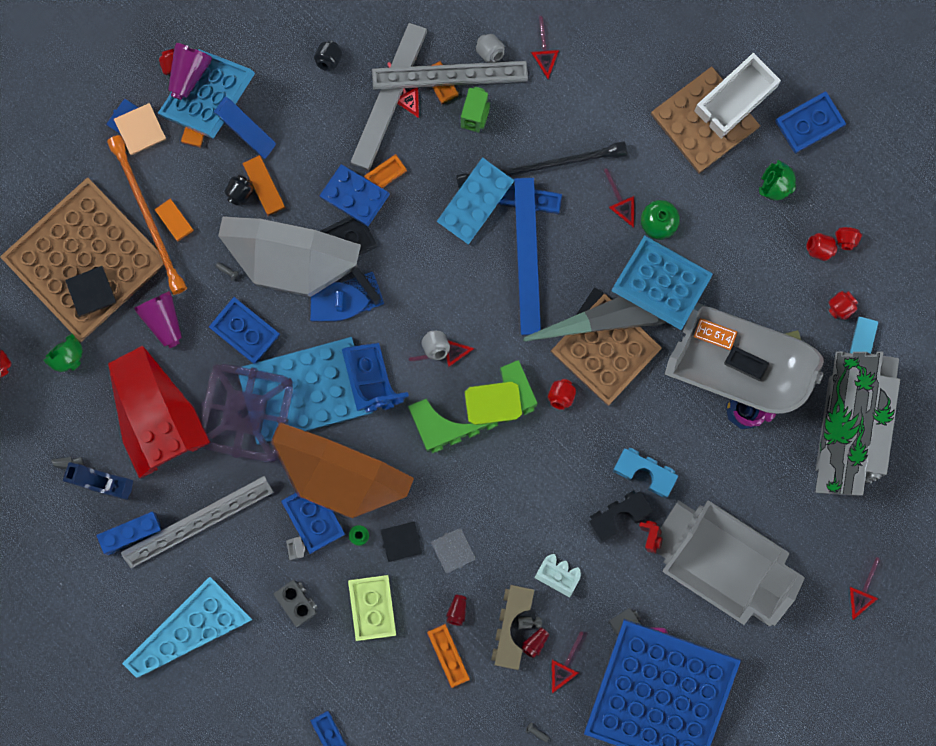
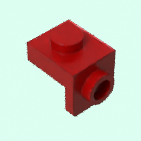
M640 522L639 527L641 530L649 532L645 548L649 553L656 554L657 549H660L662 545V530L655 522Z

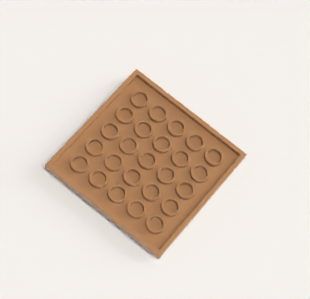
M88 177L0 256L80 342L89 336L164 267L158 250ZM103 266L117 303L79 317L65 280Z

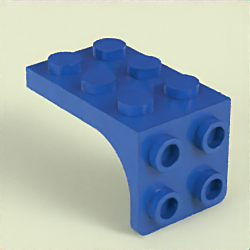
M379 343L342 349L357 411L365 410L366 413L376 411L379 407H382V410L391 409L394 405L403 403V399L409 397L408 392L396 394L392 390Z

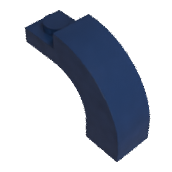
M71 462L68 463L63 482L128 500L129 494L132 491L134 481Z

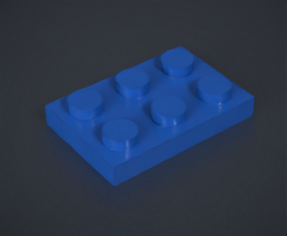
M826 91L775 120L795 154L846 125Z
M341 164L319 196L324 201L368 227L390 194Z
M235 297L232 298L209 326L214 333L254 365L280 336L275 329Z
M297 493L281 501L310 554L345 535L332 510L298 497Z

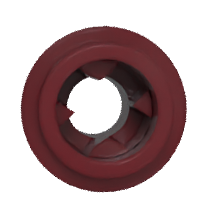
M455 595L446 614L447 623L462 626L463 622H465L467 599L465 596Z
M540 628L523 642L522 651L533 659L535 656H539L550 636L549 633Z

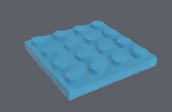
M199 49V51L212 57L211 63L187 98L183 97L182 100L172 97L170 93L158 114L167 120L214 139L224 123L214 113V110L224 97H228L236 104L255 73L247 67Z
M644 235L611 291L682 330L713 274Z

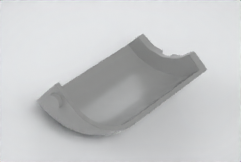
M696 303L683 330L686 336L683 337L682 342L678 341L665 371V375L769 413H786L797 409L805 403L815 384H820L824 374L821 372L824 360L815 348L799 339ZM700 318L737 331L738 334L733 346L769 362V366L761 381L724 365L731 350L693 337Z

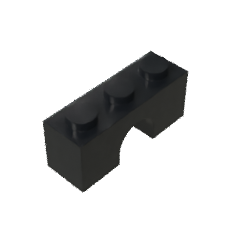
M633 490L624 496L626 500L621 503L615 501L607 506L609 510L604 513L598 511L590 516L591 520L588 524L599 543L619 532L614 524L616 515L625 513L635 523L653 512L641 491L636 493Z

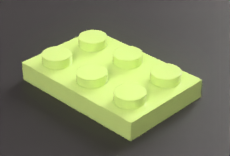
M389 576L348 580L356 641L396 636Z

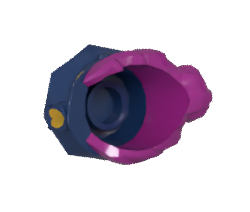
M732 399L726 405L728 420L740 429L760 426L764 421L770 422L776 416V413L765 412Z

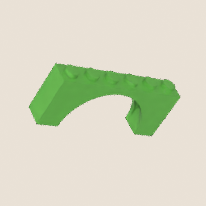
M519 360L501 367L500 372L503 383L513 382L518 385L521 410L524 415L535 411L534 407L538 403ZM427 399L408 406L427 452L436 453L443 449L442 446L448 443L451 446L460 443L462 441L461 438L467 435L471 438L480 434L479 430L484 428L491 430L498 426V422L477 425L451 422L435 412Z

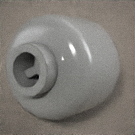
M494 34L482 35L477 40L476 52L487 63L498 62L504 55V44Z
M429 331L422 339V347L428 358L441 360L447 356L450 344L443 332Z

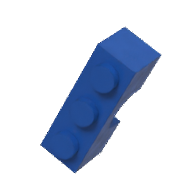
M152 511L96 536L103 553L110 555L126 548L127 545L133 542L147 539L163 529L157 514Z

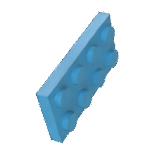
M482 157L436 222L469 245L514 180Z

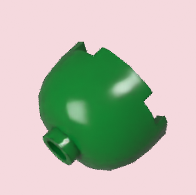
M777 160L776 164L771 163L761 178L764 180L763 187H759V194L770 200H782L789 196V194H792L796 189V177L793 169L780 160Z
M656 200L644 208L640 224L647 236L656 240H664L675 234L679 227L680 216L677 208L672 203L666 200Z
M73 333L66 337L67 340L65 342L58 343L45 356L46 358L43 359L52 370L65 372L71 369L74 371L80 366L81 362L79 360L83 355V348Z

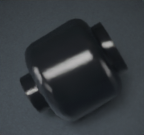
M334 41L320 43L314 55L316 65L324 71L335 69L342 57V50Z
M241 175L232 177L224 191L228 196L227 200L234 205L247 203L254 190L251 185L252 181Z

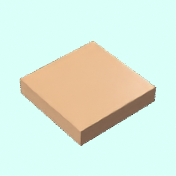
M150 103L114 119L130 155L166 140Z

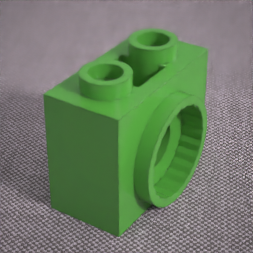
M479 87L469 88L461 115V128L478 133L480 129H484L491 102H488V93L484 89Z

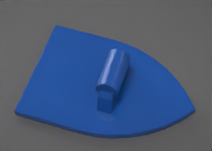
M334 282L311 296L310 321L345 320L361 312L370 301L357 288L346 283Z

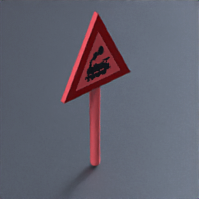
M391 62L387 63L389 68L391 67ZM418 87L408 92L404 88L402 91L403 95L400 96L397 104L419 118Z

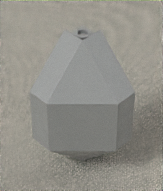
M222 217L218 236L256 286L311 297L349 274L356 267L358 268L357 260L360 244L317 230L264 219Z

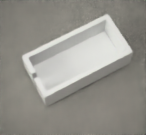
M752 53L696 105L694 111L705 123L710 121L709 127L722 139L778 87L781 80Z

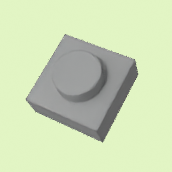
M301 537L286 541L289 560H297L304 557L305 545L301 541Z

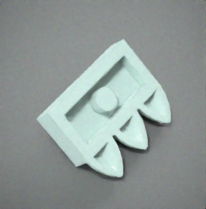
M551 554L544 559L534 578L570 597L580 579L581 573L578 567L568 572L567 561H562L556 566V556Z

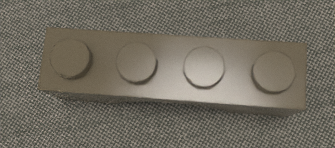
M510 585L509 589H505L503 600L507 601L506 608L501 609L499 618L500 621H503L502 628H497L495 638L496 641H499L498 648H493L491 658L492 661H495V666L519 670L522 649L513 642L510 627L513 619L518 614L531 610L533 589Z

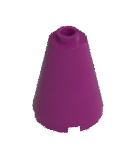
M176 43L168 91L172 92L171 96L182 100L183 97L187 98L211 63L212 57L197 49L189 48L187 45Z
M170 291L134 308L135 312L163 346L168 345L169 348L180 344L179 339L182 336Z

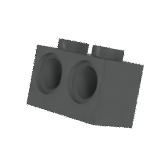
M292 580L273 594L298 628L317 614L315 609L318 607L312 598L309 600L304 595L306 589L301 582L296 583ZM289 589H295L297 592V596L293 600H288L286 597V592ZM301 605L308 607V614L304 617H300L297 613Z

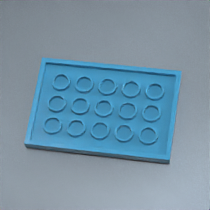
M352 337L257 362L255 365L250 364L237 368L257 445L271 442L280 422L307 432L373 414V412L366 413L365 410L357 411L342 353V349L354 346Z

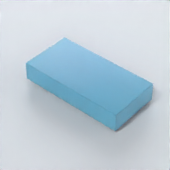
M858 317L850 349L851 354L853 352H868L871 354L878 321Z

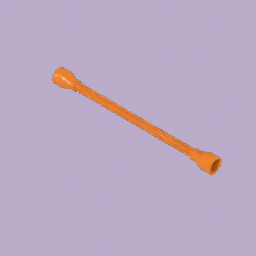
M121 135L113 136L107 140L108 146L118 161H120L133 190V194L167 270L169 288L173 295L180 294L187 289L186 284L176 269L173 268L170 257H168L167 250L127 160L123 138Z

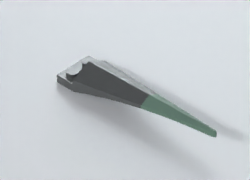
M620 296L524 337L523 341L595 331L657 326L667 322Z

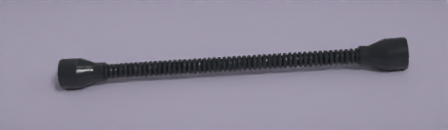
M622 141L599 151L587 152V154L582 153V155L577 154V156L572 155L570 157L567 156L565 158L543 161V163L538 162V164L533 163V165H523L501 171L507 176H512L514 174L538 171V169L582 162V160H592V158H621L627 156L625 141ZM470 174L456 175L459 189Z

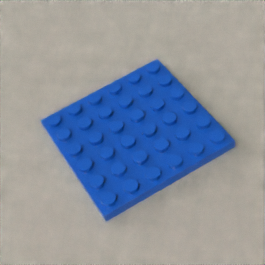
M624 619L584 735L616 746H711L741 660Z

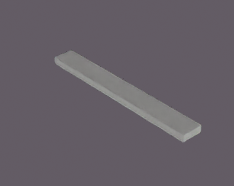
M411 23L408 24L390 68L413 67L427 34L426 28ZM404 88L380 90L350 162L352 165L370 170Z
M526 61L372 69L373 90L528 81Z
M265 476L122 551V557L129 567L133 568L274 492Z

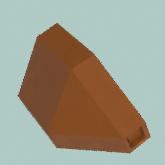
M281 422L278 423L271 440L298 497L349 518H355L407 497L414 480L413 477L382 461Z

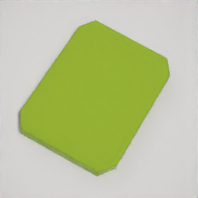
M513 382L469 387L465 391L468 422L474 425L516 420L522 415L519 388Z

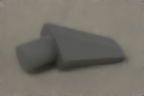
M71 457L51 460L54 467L67 469L69 462L80 465L84 464L82 457L73 460Z

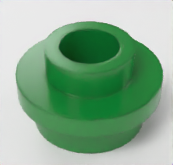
M354 526L349 532V539L354 545H364L369 539V532L364 526ZM357 532H362L363 537L361 539L355 538Z

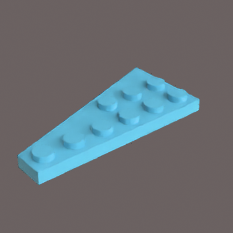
M209 577L122 664L138 678L253 619Z

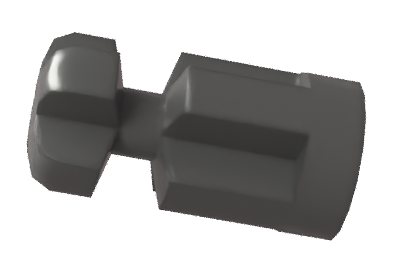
M518 617V629L532 628L533 625H536V628L542 627L541 617H536V620H532V617Z

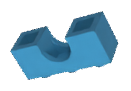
M624 448L612 472L631 480L636 471L644 470L651 476V484L648 490L666 499L678 478V475L675 474L676 471L667 466L664 468L658 466V462L650 457L645 459L639 456L640 453L635 449L629 448L627 450Z

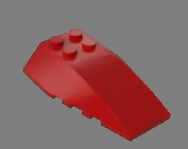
M144 346L108 363L122 441L139 479L157 471V466L188 450L194 452L210 443L193 405L184 397V394L175 386L170 377L161 369L160 365Z

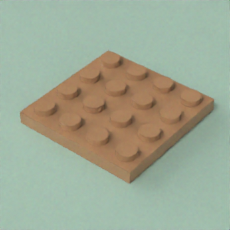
M710 67L651 112L652 117L698 174L760 128L758 122L749 113L721 139L709 127L711 122L705 123L694 111L696 105L723 81L713 67Z
M603 294L590 309L611 301V299L606 294ZM641 327L565 335L550 352L609 406L662 347Z

